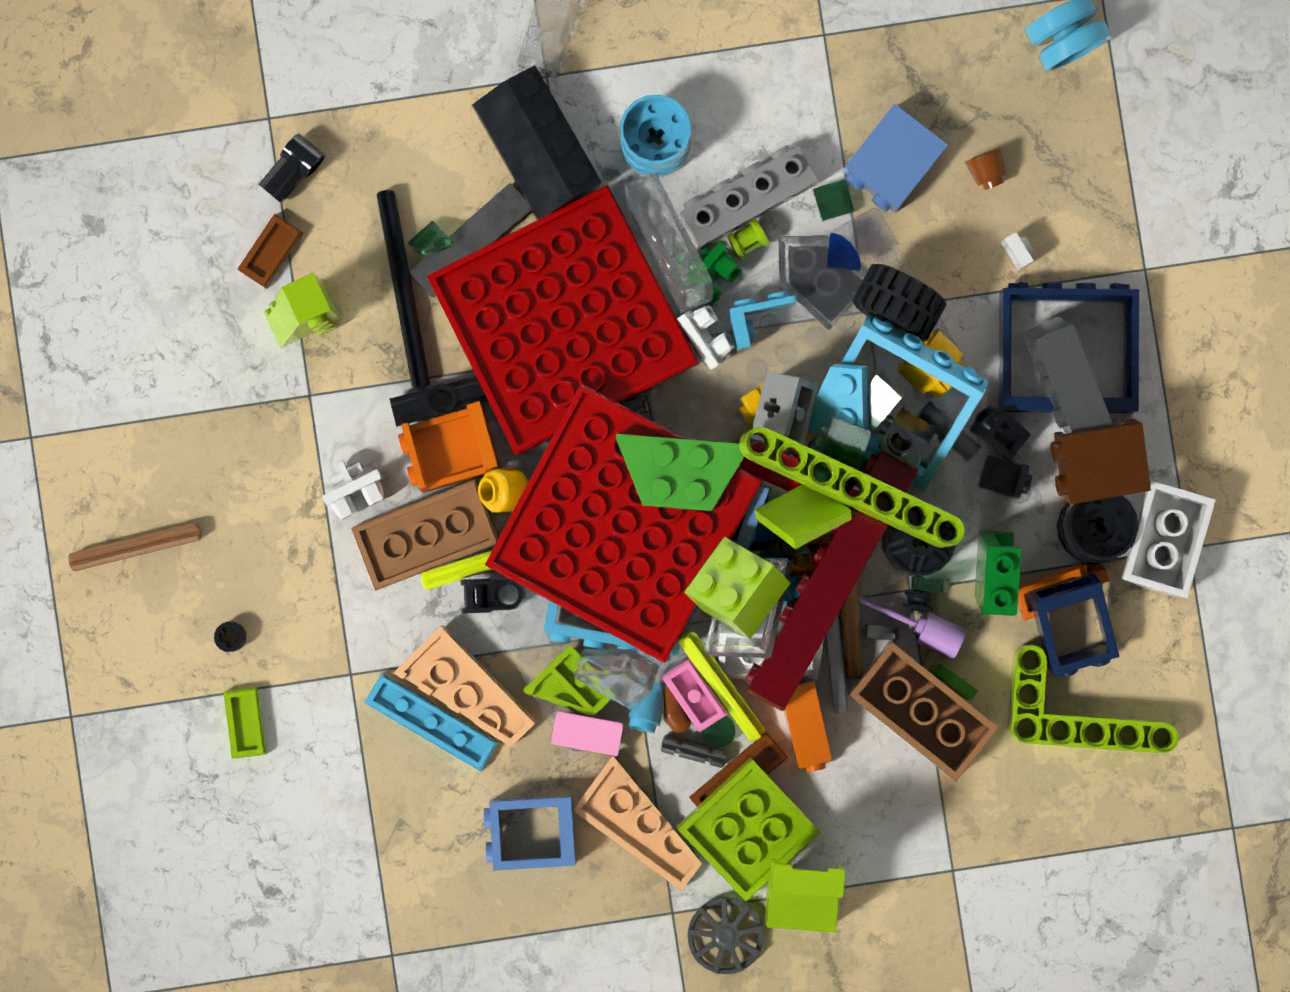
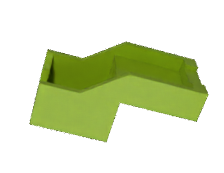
M772 858L766 889L764 917L766 927L836 933L838 898L844 897L845 868L842 864L836 863L835 868L827 867V871L792 868V864H780L778 859Z

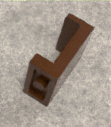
M1134 418L1121 420L1120 425L1067 434L1061 431L1054 433L1055 442H1051L1050 449L1054 463L1058 462L1059 475L1055 476L1056 491L1058 496H1062L1069 504L1151 491L1143 423Z

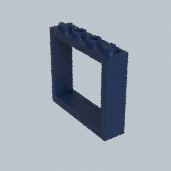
M1027 282L1008 283V288H1003L999 291L1000 409L1006 412L1052 413L1054 409L1049 397L1011 396V302L1124 303L1123 398L1103 397L1108 413L1133 414L1139 411V289H1130V284L1112 283L1109 289H1096V283H1076V289H1062V283L1057 282L1042 283V288H1028Z

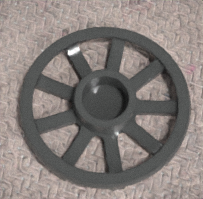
M728 897L713 899L702 905L690 921L688 944L691 953L701 966L713 973L734 974L743 971L757 959L763 947L764 930L762 922L754 909L741 900ZM727 903L742 908L733 922L728 921ZM717 904H721L722 921L720 923L716 922L706 911ZM748 912L754 919L756 926L739 929L738 924ZM701 914L713 926L712 931L694 929ZM758 932L756 948L740 939L742 935ZM694 935L710 937L712 941L697 951ZM736 946H740L752 953L742 964L735 951ZM717 947L716 960L714 965H711L701 956L712 948ZM725 951L730 952L735 967H720Z

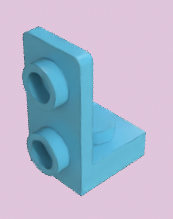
M787 291L767 295L768 301L755 303L754 298L734 302L735 308L729 309L728 313L736 351L750 349V341L756 340L752 320L746 321L745 315L794 306L797 303L796 295L788 297Z

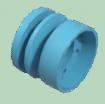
M646 95L635 100L625 110L620 122L621 152L627 164L642 175L664 177L677 171L686 161L691 144L690 119L685 109L677 101L663 95ZM653 135L655 138L662 136L661 145L658 146L655 142L649 144L650 136Z

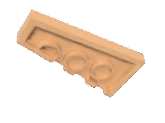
M612 755L573 808V811L683 891L702 865V862Z

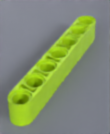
M755 427L744 433L740 438V451L747 459L933 546L940 548L958 544L964 537V524L958 517L765 427ZM756 434L764 439L765 449L762 453H757L750 447L752 435ZM785 449L793 451L796 455L797 461L793 468L787 467L782 462L781 456ZM816 464H822L827 469L828 477L825 482H819L813 476V468ZM848 478L854 479L859 485V492L856 497L849 496L845 491L844 486ZM879 493H884L890 499V507L886 512L881 511L876 505V498ZM912 507L916 508L921 514V522L918 526L910 524L907 518L908 511ZM942 522H946L952 528V536L948 541L942 539L939 535L938 530Z

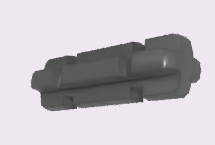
M665 735L661 744V751L670 755L677 753L679 757L704 764L707 761L710 762V765L719 768L725 765L727 751L716 747L710 749L709 745L686 739L680 741L678 737Z

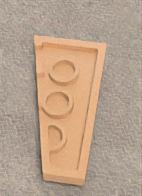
M444 625L440 626L394 672L400 678L416 685L419 690L427 695H432L445 703L451 710L469 718L475 725L510 747L537 722Z

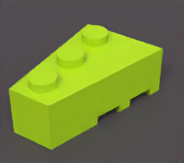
M310 273L281 287L274 297L275 301L269 304L270 308L264 311L280 348L313 333H317L318 336L324 335L336 328L335 323L341 320L325 284L314 273Z

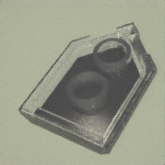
M827 235L778 236L780 285L791 296L796 295L797 301L829 331L854 305L852 300L866 272Z

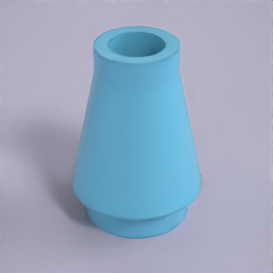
M651 681L644 682L643 688L627 716L630 718L629 727L646 733H655L656 726H660L663 685Z

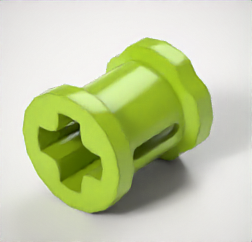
M756 218L751 220V225L734 235L732 233L726 235L740 261L745 259L746 254L762 245L765 247L770 245Z

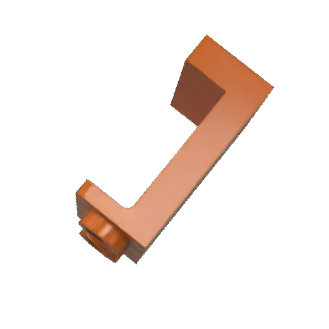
M480 401L468 404L467 409L411 425L409 423L401 424L403 433L398 435L403 454L409 453L412 466L407 467L409 479L412 486L418 485L422 493L484 476L491 469H500L484 408Z

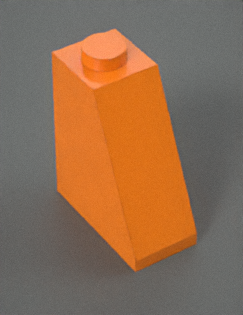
M812 680L799 683L788 705L783 710L797 767L799 769L805 767L806 773L825 769V762L832 761L815 683Z

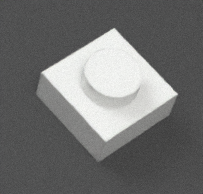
M1017 232L1001 242L1017 271H1020L1034 261L1031 257L1034 254L1033 248L1024 236L1020 238Z

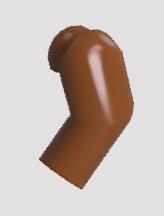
M664 687V721L676 733H684L690 727L691 720L668 687Z

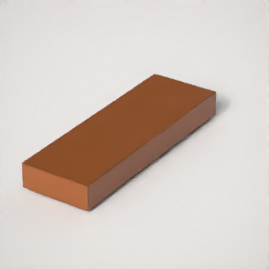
M766 731L760 739L750 744L691 794L689 798L698 807L750 757L769 775L788 756Z

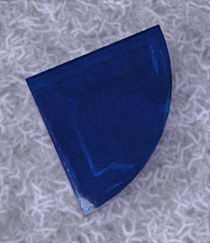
M830 232L826 268L860 271V257L853 245L843 236Z

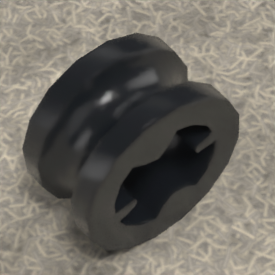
M905 590L904 594L907 596V601L902 604V607L932 612L933 607L930 606V601L934 599L935 595Z
M225 622L217 627L214 633V641L220 650L235 652L244 646L246 632L236 622ZM231 627L232 632L239 634V640H234L236 645L229 647L227 641H222L221 639L222 633L226 634L225 629Z

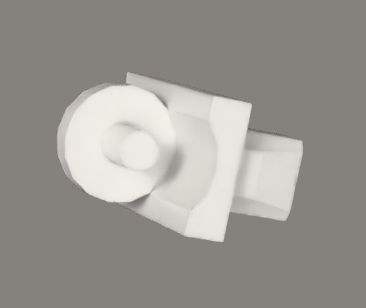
M707 305L695 311L693 309L689 310L677 318V321L684 330L683 333L698 362L703 359L709 369L712 370L726 360L725 356L736 344L726 331L715 339L711 337L706 328L718 319L712 308Z
M344 460L337 462L340 472L330 476L329 479L333 486L343 481L346 484L322 496L326 506H331L340 520H344L358 513L350 496L362 491L369 506L386 499L384 488L381 484L384 478L381 472L376 469L354 480L353 476L364 472L361 464L357 463L348 468Z

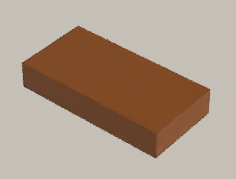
M274 213L237 270L267 289L304 233Z

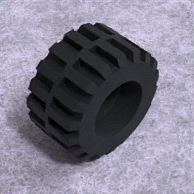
M871 264L852 300L856 308L864 315L868 316L870 314L883 322L887 319L895 329L904 334H914L922 341L929 339L947 305L943 297L928 285L902 271L883 264Z

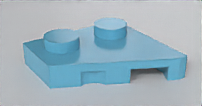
M834 364L829 368L815 400L808 427L809 432L863 437L869 434L868 366Z

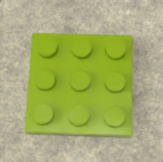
M751 757L676 826L679 832L745 901L750 899L769 881L772 858L778 859L780 864H787L820 833L819 829Z

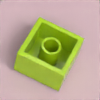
M724 537L684 593L701 610L751 639L788 588L790 582L773 564Z

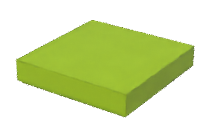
M800 485L754 509L756 520L795 549L852 519L851 510L841 502L804 485Z

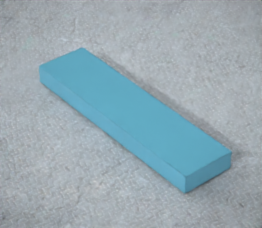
M381 673L364 702L480 772L498 744V741Z

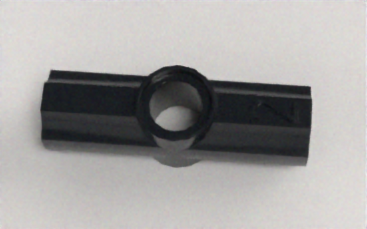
M477 377L448 384H437L432 388L389 398L396 427H400L404 423L411 424L467 409L468 404L478 401L482 405L490 404ZM438 392H447L452 398L451 405L446 409L436 408L432 403L434 395Z

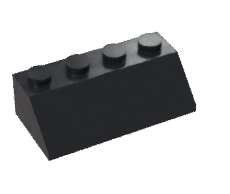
M535 65L505 80L472 104L474 111L536 220L596 191L601 185V179Z

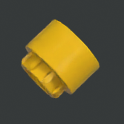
M939 329L932 331L929 339L923 341V344L935 351L941 350L948 353L954 362L965 367L964 363L960 360L963 353ZM904 359L897 368V371L920 394L928 392L932 397H940L952 387Z

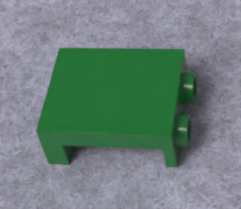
M979 530L974 597L982 615H1017L1021 549L1013 547V532Z

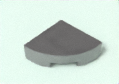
M866 624L865 636L871 639L896 641L899 639L900 628Z

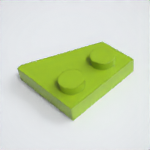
M571 644L523 689L528 695L547 700L594 717L617 694Z

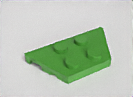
M616 434V440L643 506L713 511L744 459L738 443Z

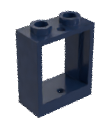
M1093 572L1028 592L1042 648L1047 656V666L1054 676H1071L1077 673L1078 669L1088 666H1104L1110 663L1111 659L1119 657L1102 584ZM1093 599L1104 643L1058 657L1047 612Z

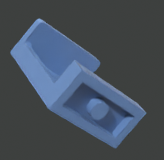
M894 104L844 167L843 173L847 175L845 181L856 190L861 191L864 188L874 197L871 201L883 211L888 212L891 209L896 213L948 145Z

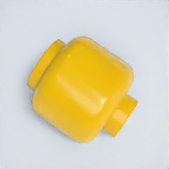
M517 468L491 469L485 473L479 483L478 495L481 502L491 512H513L528 481L523 472Z

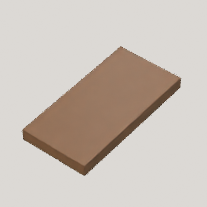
M477 479L351 528L375 591L496 544L499 535L489 510L479 498V483Z

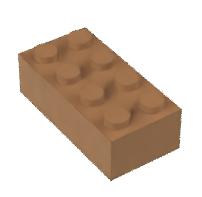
M893 642L886 644L847 693L854 701L956 782L999 729L993 722Z

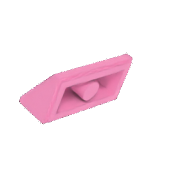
M688 656L661 676L699 732L728 715V710Z
M557 710L551 744L618 756L624 722Z

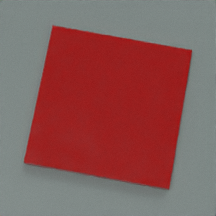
M608 185L427 275L516 456L552 439L581 383L622 404L699 365Z
M581 383L489 555L485 566L659 661L666 663L697 606L684 592L724 537L730 540L733 539L763 480L738 467L713 511L643 506L616 440V434L675 439L684 438Z

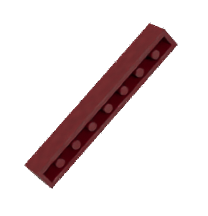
M883 450L878 456L871 454L862 470L867 475L905 493L919 471L917 467L914 466L912 469ZM855 483L848 495L856 497L859 492V485ZM884 493L878 494L876 498L877 507L884 512L889 509L890 499ZM850 506L852 519L830 531L834 534L828 545L820 544L812 558V561L817 563L811 575L806 572L803 574L795 591L800 593L794 605L789 602L787 603L778 621L783 623L777 635L772 632L770 633L761 651L766 653L760 665L754 662L744 681L749 683L746 692L780 711L785 710L888 526V524Z

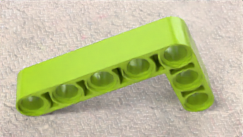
M1030 644L1022 645L1014 652L1011 671L1008 731L1016 741L1037 745L1150 753H1169L1178 745L1179 736L1177 730L1171 724L1164 722L1044 713L1047 656L1039 646ZM1032 650L1038 656V662L1034 668L1028 670L1022 665L1021 658L1026 651ZM1026 684H1031L1036 692L1034 700L1030 703L1022 702L1019 697L1020 689ZM1024 718H1029L1034 727L1033 732L1027 737H1021L1017 732V724ZM1062 720L1067 726V733L1062 739L1056 740L1051 734V727L1055 722ZM1091 723L1098 724L1101 729L1100 737L1094 742H1089L1085 737V729ZM1130 725L1135 733L1134 739L1129 744H1123L1119 739V732L1124 726ZM1164 728L1169 738L1165 745L1158 747L1153 741V735L1157 729Z

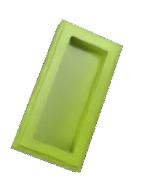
M259 687L223 692L232 759L266 755L267 750Z

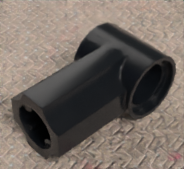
M300 133L296 134L286 144L280 153L281 158L259 183L265 191L281 204L304 177L308 178L314 173L325 158V154Z

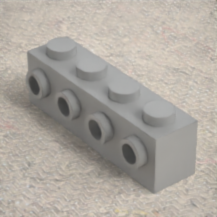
M786 145L772 153L771 157L773 160L761 166L759 162H756L741 171L743 177L734 182H731L730 178L725 179L712 187L714 193L703 199L701 195H697L683 204L685 209L680 211V217L699 251L724 238L727 234L747 225L751 220L763 216L817 185L818 179L799 146L790 149L789 145Z

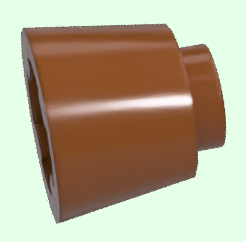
M1000 148L965 161L977 185L983 184L985 190L1004 183L1002 176L1006 175Z

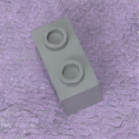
M767 372L752 427L768 428L804 445L819 385L799 377ZM755 434L750 438L765 444L764 439L759 435Z

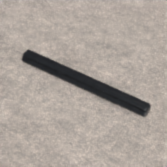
M383 190L378 192L376 196L411 385L414 388L426 387L430 384L396 196L393 190Z

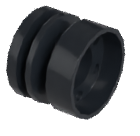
M1124 496L1069 504L1067 502L1061 509L1056 524L1058 540L1064 551L1074 559L1086 563L1112 560L1126 553L1135 542L1139 528L1137 513L1131 502ZM1097 520L1096 527L1100 529V532L1090 534L1091 527L1087 523Z
M910 508L907 514L908 521L913 526H918L921 522V514L916 508ZM942 522L938 530L939 535L942 539L948 541L952 536V528L946 522ZM890 525L887 526L881 537V550L885 560L896 571L908 576H926L941 570L951 560L956 549V545L940 548L925 541L926 547L924 549L921 546L914 547L911 543L915 539L914 536Z

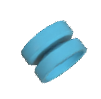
M1072 0L1050 10L1025 28L1024 31L1032 46H1042L1054 41L1044 48L1039 55V60L1046 73L1083 57L1112 38V34L1105 21L1098 20L1083 26L1098 11L1094 0Z

